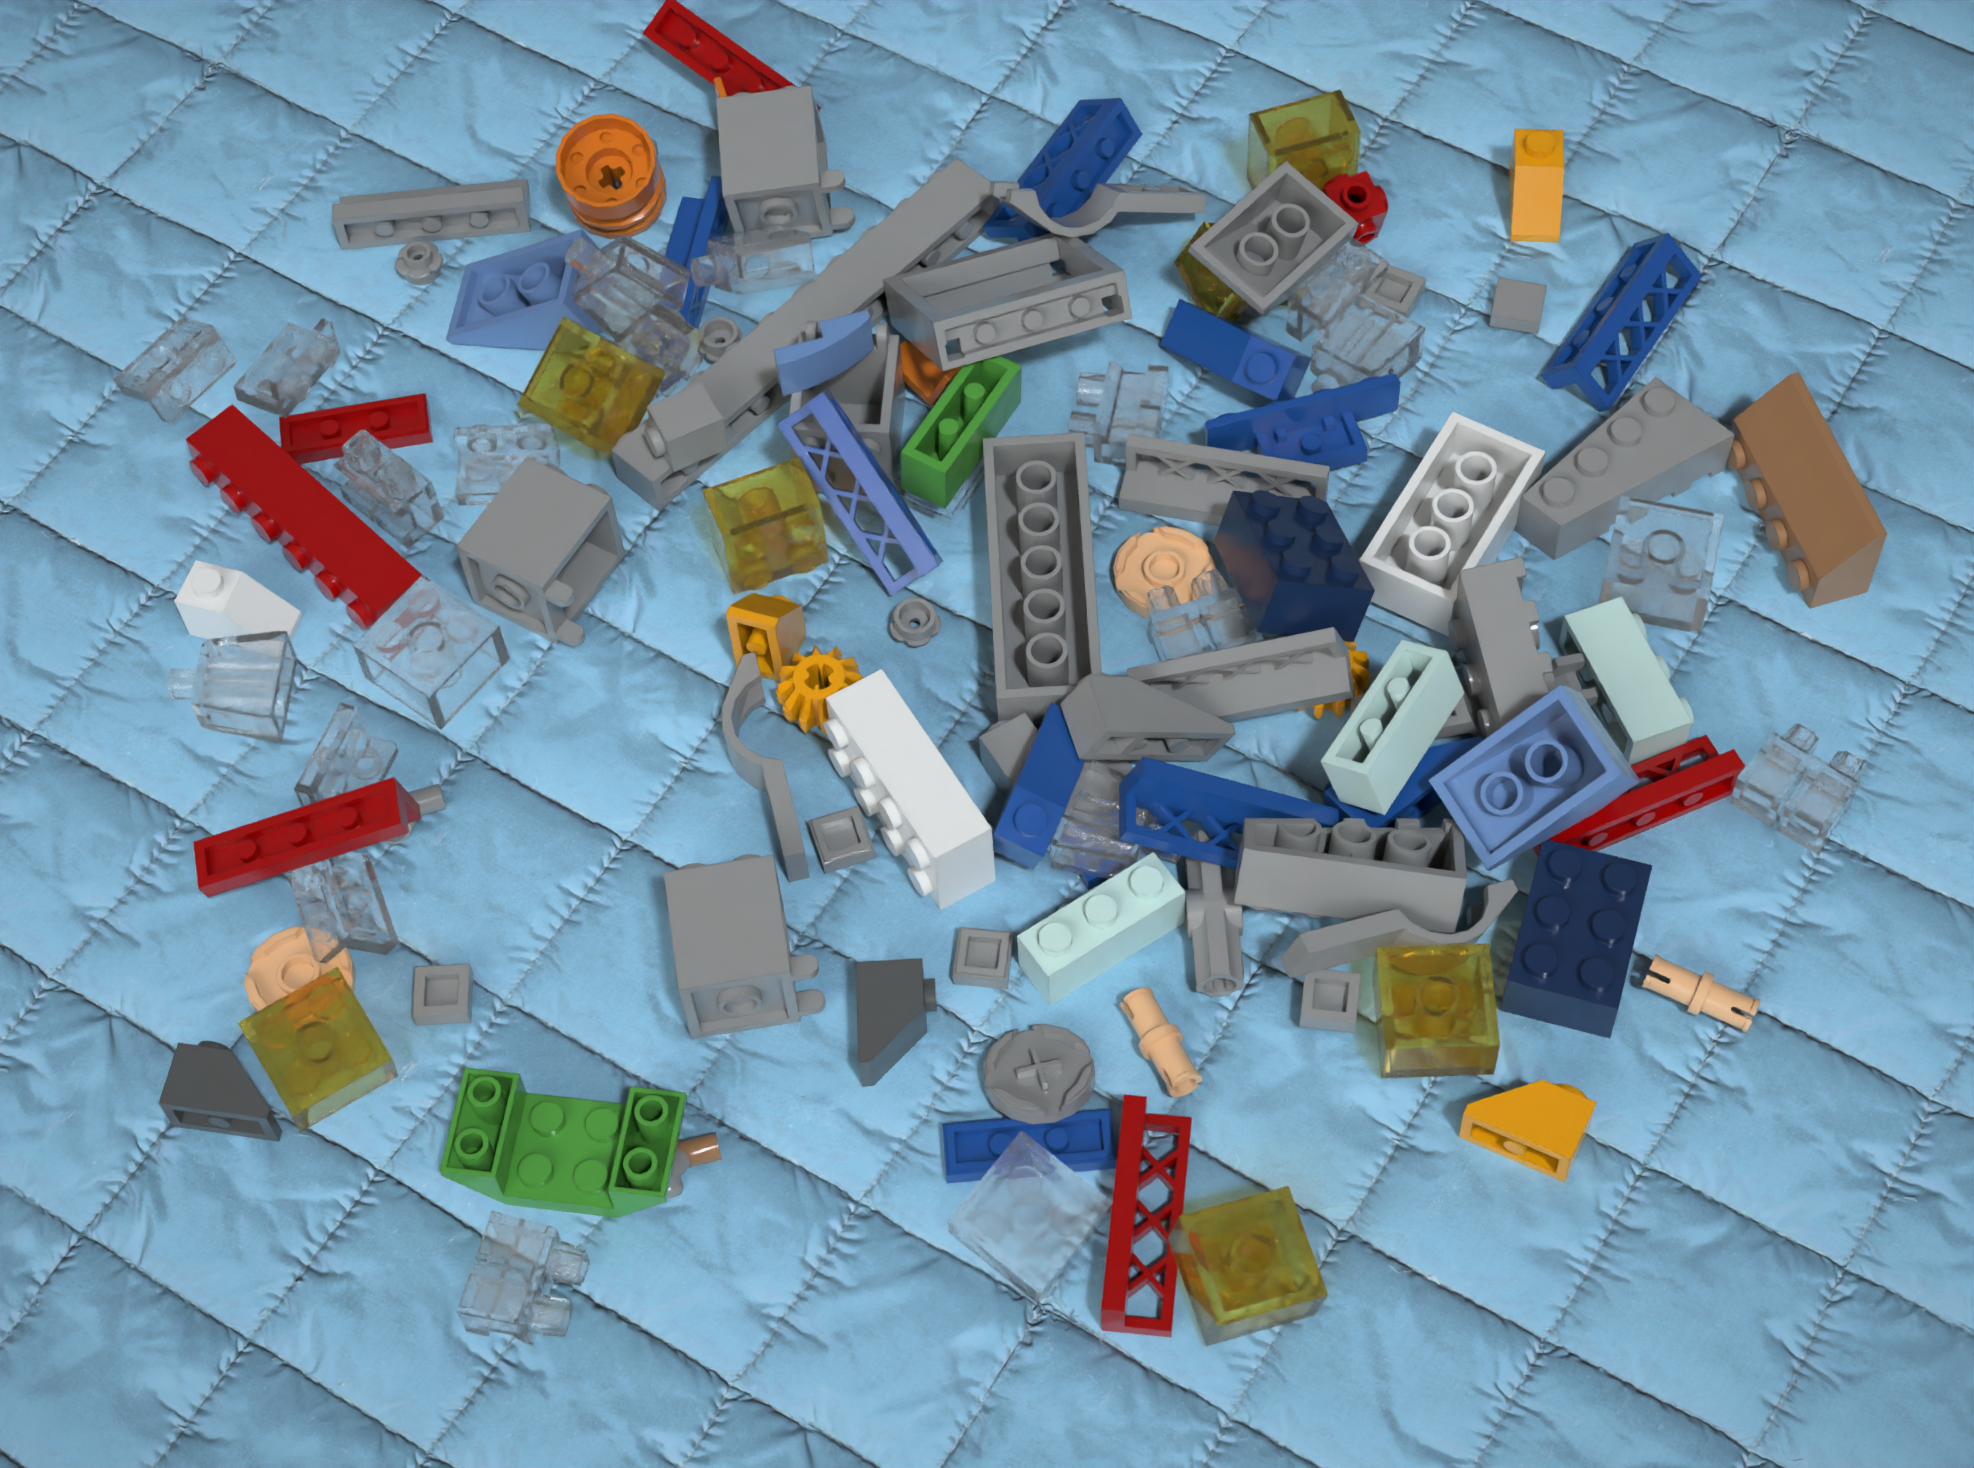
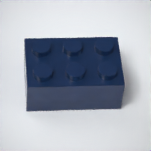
M1257 490L1253 493L1232 491L1214 543L1257 632L1291 636L1335 627L1343 641L1354 642L1375 590L1328 503L1313 496L1293 498L1276 496L1264 490Z
M1548 839L1542 842L1500 1011L1610 1039L1619 1009L1652 865Z

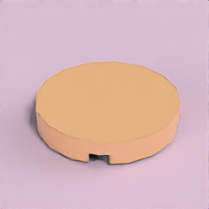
M1161 526L1154 527L1153 532L1145 533L1141 536L1139 532L1129 537L1117 551L1113 566L1116 593L1128 609L1144 618L1160 621L1185 618L1201 609L1212 595L1216 580L1214 559L1209 554V548L1203 540L1185 529Z
M295 926L273 934L256 948L250 958L252 964L248 969V975L245 973L244 986L254 1011L267 1024L286 1031L310 1030L328 1023L345 1009L355 990L356 969L347 946L334 933L321 929V932L309 930L307 926Z

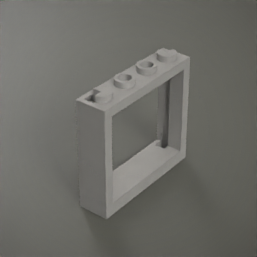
M1055 233L882 279L892 326L942 371L1132 318L1125 271L1077 237L1071 238ZM1062 260L1065 270L1052 274L1050 262ZM957 339L959 352L947 355L945 346L948 345L947 341Z

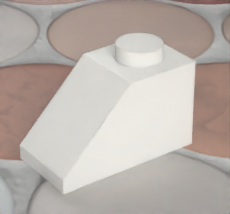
M195 560L174 601L190 635L279 658L284 657L303 618L300 610L244 572Z

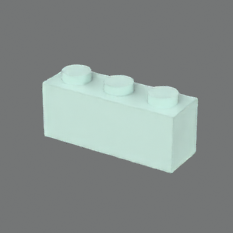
M1621 596L1565 615L1559 646L1565 656L1582 652L1585 664L1583 669L1576 671L1580 685L1583 690L1595 687L1598 699L1597 703L1592 705L1629 765L1632 766L1687 743L1690 729L1694 724L1691 707L1683 696H1677L1670 683V673L1665 660L1659 654L1654 655L1647 642L1646 629L1642 619L1637 613L1631 614L1623 597Z
M1406 640L1400 641L1321 760L1340 802L1383 815L1386 814L1465 693L1448 651Z
M1153 852L1017 935L1019 967L1048 1005L1051 1006L1185 923L1186 892Z

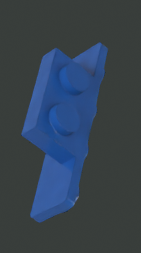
M1396 373L1381 377L1372 376L1358 383L1334 389H1320L1310 395L1286 401H1273L1259 408L1239 413H1225L1205 422L1204 446L1234 451L1255 447L1258 455L1330 466L1329 471L1366 462L1368 448L1356 421L1396 411L1399 404L1401 382Z

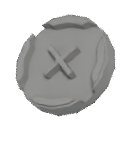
M1049 1024L1032 1025V1030L1018 1033V1028L1005 1033L990 1047L983 1063L985 1091L994 1107L1013 1120L1029 1124L1055 1123L1074 1115L1089 1101L1095 1086L1094 1061L1085 1041L1066 1028Z

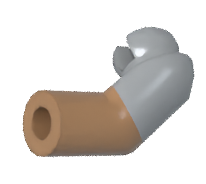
M716 1133L678 1142L667 1199L682 1194L684 1188L681 1175L688 1168L722 1160Z

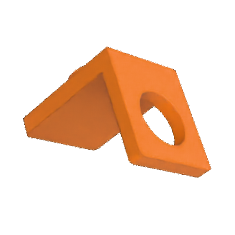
M906 339L901 344L904 381L930 407L934 406L962 366L942 371L909 340Z

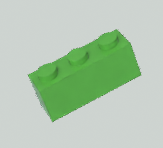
M999 355L962 366L901 451L902 489L946 509L982 458L983 438H996L1021 403V365Z

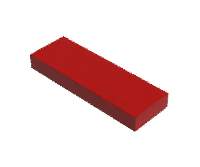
M426 393L279 417L281 448L299 464L433 442L430 409Z

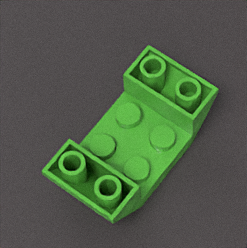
M464 1068L439 1172L441 1176L506 1205L619 1218L666 1202L687 1102V1094L685 1092L630 1086L627 1104L527 1093L522 1078L518 1073Z

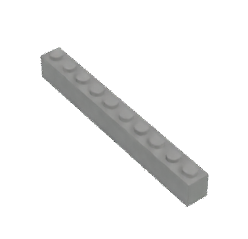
M958 158L943 170L936 171L910 198L900 201L894 211L877 226L868 228L860 240L845 253L835 256L819 275L809 283L798 287L787 302L775 312L766 314L755 329L740 341L732 343L717 361L705 371L696 373L690 379L688 385L681 391L703 383L723 417L728 449L673 472L665 456L656 457L648 444L644 429L651 427L648 418L634 431L625 433L618 440L616 446L611 449L618 480L656 510L660 511L791 399V394L782 395L773 349L798 344L799 332H806L807 320L819 322L868 310L871 328L876 326L877 323L889 314L882 279L951 261L985 232L982 226L1000 205V201L989 193L990 181Z

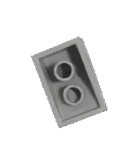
M1285 161L1190 245L1188 252L1257 312L1263 315L1315 283L1346 254L1359 223Z

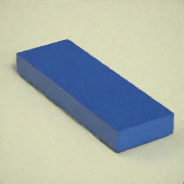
M1111 1109L1077 1111L1074 1115L1055 1123L1029 1124L1011 1118L942 1123L947 1184L1116 1169L1117 1158Z

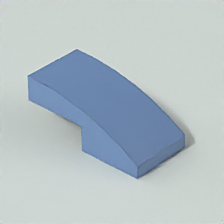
M868 310L819 321L820 338L773 349L782 395L786 396L819 385L848 370L874 349L871 319Z

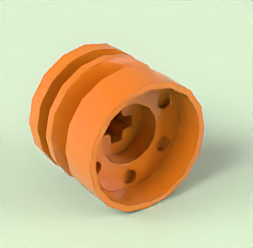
M617 114L593 115L576 123L563 136L556 152V174L577 222L591 234L606 239H625L646 231L660 217L667 200L666 179L659 164L655 147L646 130L630 118ZM616 184L619 188L615 190L612 185Z

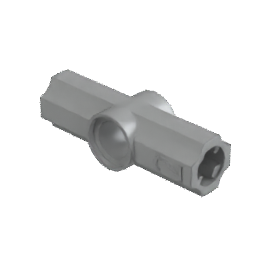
M1198 830L1196 834L1191 836L1194 840L1204 843L1212 840L1205 830ZM1184 857L1185 876H1187L1188 890H1185L1187 938L1192 939L1196 992H1203L1208 994L1209 997L1230 996L1231 993L1243 989L1244 967L1240 945V936H1243L1242 905L1234 904V870Z

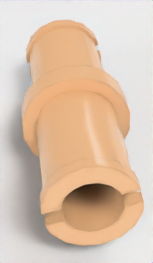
M1657 954L1655 955L1649 970L1663 975L1670 980L1648 972L1642 988H1648L1689 1006L1687 1012L1698 1016L1701 1011L1747 1033L1753 1017L1739 1012L1732 1007L1755 1016L1761 1002L1760 999H1754L1713 981L1715 975L1704 971L1703 975H1699L1662 959Z
M1149 987L1138 988L1127 994L1123 998L1125 1002H1121L1120 1007L1126 1013L1140 1038L1138 1046L1143 1057L1153 1061L1167 1086L1170 1096L1181 1097L1191 1093L1199 1086L1198 1083L1202 1081V1076L1196 1071L1181 1044L1183 1035L1178 1026L1168 1022L1155 999L1152 989Z

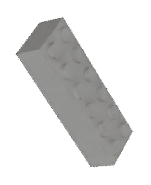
M1084 432L983 438L998 721L1011 720L1026 713L1036 729H1039L1051 702L1061 706L1060 703L1077 687V683L1083 677L1093 673H1102Z

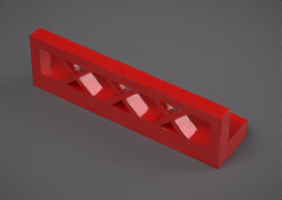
M666 0L642 33L713 86H715L713 78L721 77L728 97L741 92L758 93L779 90L786 86H796L676 0ZM817 104V108H818V112H819L820 109H821V107Z
M1704 735L1632 765L1631 768L1639 780L1648 778L1656 782L1631 791L1632 788H1630L1595 814L1548 840L1592 851L1602 850L1737 793L1745 765L1734 749L1719 755L1708 736ZM1699 755L1703 758L1704 762L1678 772L1680 763ZM1672 767L1671 772L1665 770V769H1668V768ZM1542 843L1533 847L1537 857H1539Z
M392 777L194 841L198 889L207 897H211L409 833L408 823L421 819L420 805L397 779Z
M1124 1094L1101 1304L1102 1331L1171 1338L1192 1117L1147 1113V1096ZM1145 1132L1178 1133V1148L1161 1162H1158L1144 1147ZM1142 1161H1144L1150 1170L1141 1176ZM1176 1164L1175 1179H1173L1167 1170ZM1159 1178L1173 1194V1199L1171 1203L1153 1216L1139 1200V1192ZM1138 1213L1145 1223L1136 1229ZM1171 1217L1168 1233L1161 1224ZM1151 1231H1154L1168 1247L1164 1258L1147 1269L1133 1253L1134 1244ZM1133 1267L1140 1276L1130 1283L1131 1268ZM1165 1271L1163 1287L1156 1277ZM1148 1284L1162 1301L1161 1319L1127 1316L1128 1299Z

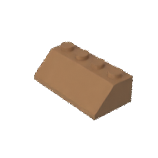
M1800 373L1790 374L1733 419L1730 431L1735 436L1727 464L1732 471H1738L1745 485V496L1752 510L1759 511L1766 525V536L1773 550L1780 551L1787 565V575L1792 588L1796 592L1801 591L1811 609L1868 592L1887 532Z

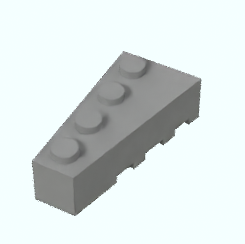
M1655 377L1521 495L1515 531L1552 560H1556L1609 532V527L1612 524L1628 516L1634 519L1647 512L1650 504L1669 494L1675 497L1691 488L1692 482L1707 474L1711 478L1726 470L1735 434Z
M1522 557L1459 570L1455 619L1448 621L1452 646L1455 651L1463 650L1467 664L1463 665V677L1467 692L1470 696L1477 694L1482 708L1477 711V717L1483 739L1489 737L1555 689L1554 669L1549 652H1537L1540 647L1537 623H1539L1540 619L1535 601L1523 602L1521 595L1523 578L1527 576Z
M1245 818L1235 870L1234 904L1247 905L1261 911L1276 909L1303 913L1312 918L1334 917L1349 920L1398 908L1411 922L1430 932L1454 934L1467 882L1464 834L1453 818H1444L1442 828H1420L1418 818H1396L1394 828H1371L1366 824L1364 818H1343V822L1329 828H1321V825L1314 818Z

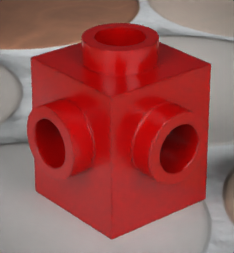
M1367 170L1353 176L1344 173L1330 179L1324 185L1322 192L1359 223L1348 248L1365 245L1377 238L1388 212V201L1383 189L1379 185L1373 184Z

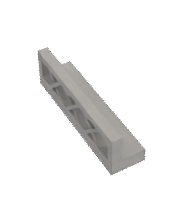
M528 179L339 197V204L332 205V221L342 250L409 244L414 241L431 242L531 232L530 188Z
M1128 434L1126 442V470L1119 494V509L1220 526L1232 491L1253 493L1257 490H1264L1276 496L1293 498L1313 496L1327 502L1330 466ZM1139 454L1156 456L1162 461L1155 462L1139 459ZM1193 463L1205 464V465H1208V466H1209L1210 468H1212V469H1211V470L1198 469V468L1194 467L1192 464H1193ZM1241 472L1258 473L1262 478L1247 477ZM1292 480L1315 482L1316 488L1296 485Z
M1335 627L1127 668L1128 677L1144 682L1226 722L1355 698L1349 648Z

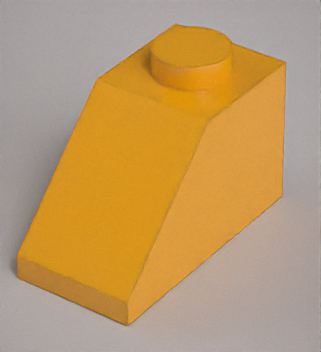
M1514 130L1509 165L1510 241L1559 242L1564 179L1563 130Z
M753 592L731 604L726 612L736 669L742 655L755 652L761 677L780 682L779 673L781 666H793L792 658L794 653L799 652L806 635L802 605L796 604L783 596L774 595L769 597Z
M1545 1080L1536 1081L1467 1104L1462 1117L1459 1137L1565 1182L1588 1132L1597 1102L1588 1099L1581 1090L1574 1086L1562 1083L1555 1085Z

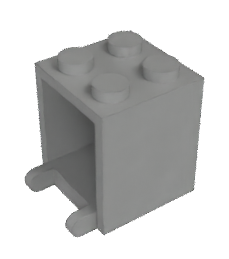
M811 85L801 87L786 86L779 90L758 93L741 92L729 97L716 98L722 193L740 248L834 235L833 230L849 228L855 223V215L851 208L831 207L830 192L842 190L846 181L843 172L840 170H828L826 138Z
M807 320L806 332H799L798 343L820 338L818 321ZM877 323L876 334H872L874 349L861 361L836 377L791 394L789 416L823 391L830 389L896 488L906 397L900 335H890L888 323ZM813 413L793 426L806 445L825 448L827 434ZM833 444L832 450L838 451ZM790 445L796 489L822 492ZM811 453L821 467L823 455ZM830 457L827 478L833 487L854 491L856 478L845 461Z
M528 457L522 461L456 545L474 604L556 644H559L561 641L569 646H579L584 642V630L575 621L625 556L612 497L596 484L590 483L585 485L567 476L556 465L550 463L543 465Z
M747 854L739 856L730 862L711 865L691 863L680 867L678 870L663 872L678 991L691 1039L801 1022V1016L818 1014L824 1010L826 1003L821 991L813 989L796 992L795 981L814 978L819 972V965L816 957L810 954L791 957L784 905L774 855L759 856Z

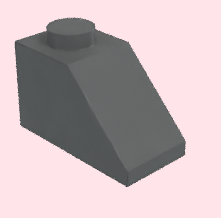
M922 958L856 962L858 1064L862 1087L874 1086L927 1033L926 1012L937 1011L935 978L925 979Z
M201 1041L198 1045L177 1044L159 1100L160 1107L173 1127L280 1141L282 1134L280 1126L232 1050L213 1041Z

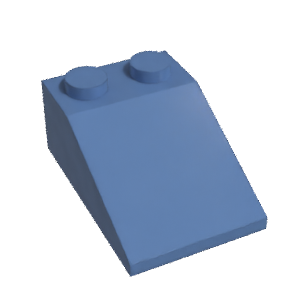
M582 229L467 264L446 338L451 344L554 351L597 340L615 265Z
M1560 684L1429 779V782L1486 870L1491 871L1595 814L1639 783L1640 780L1583 695L1572 688Z

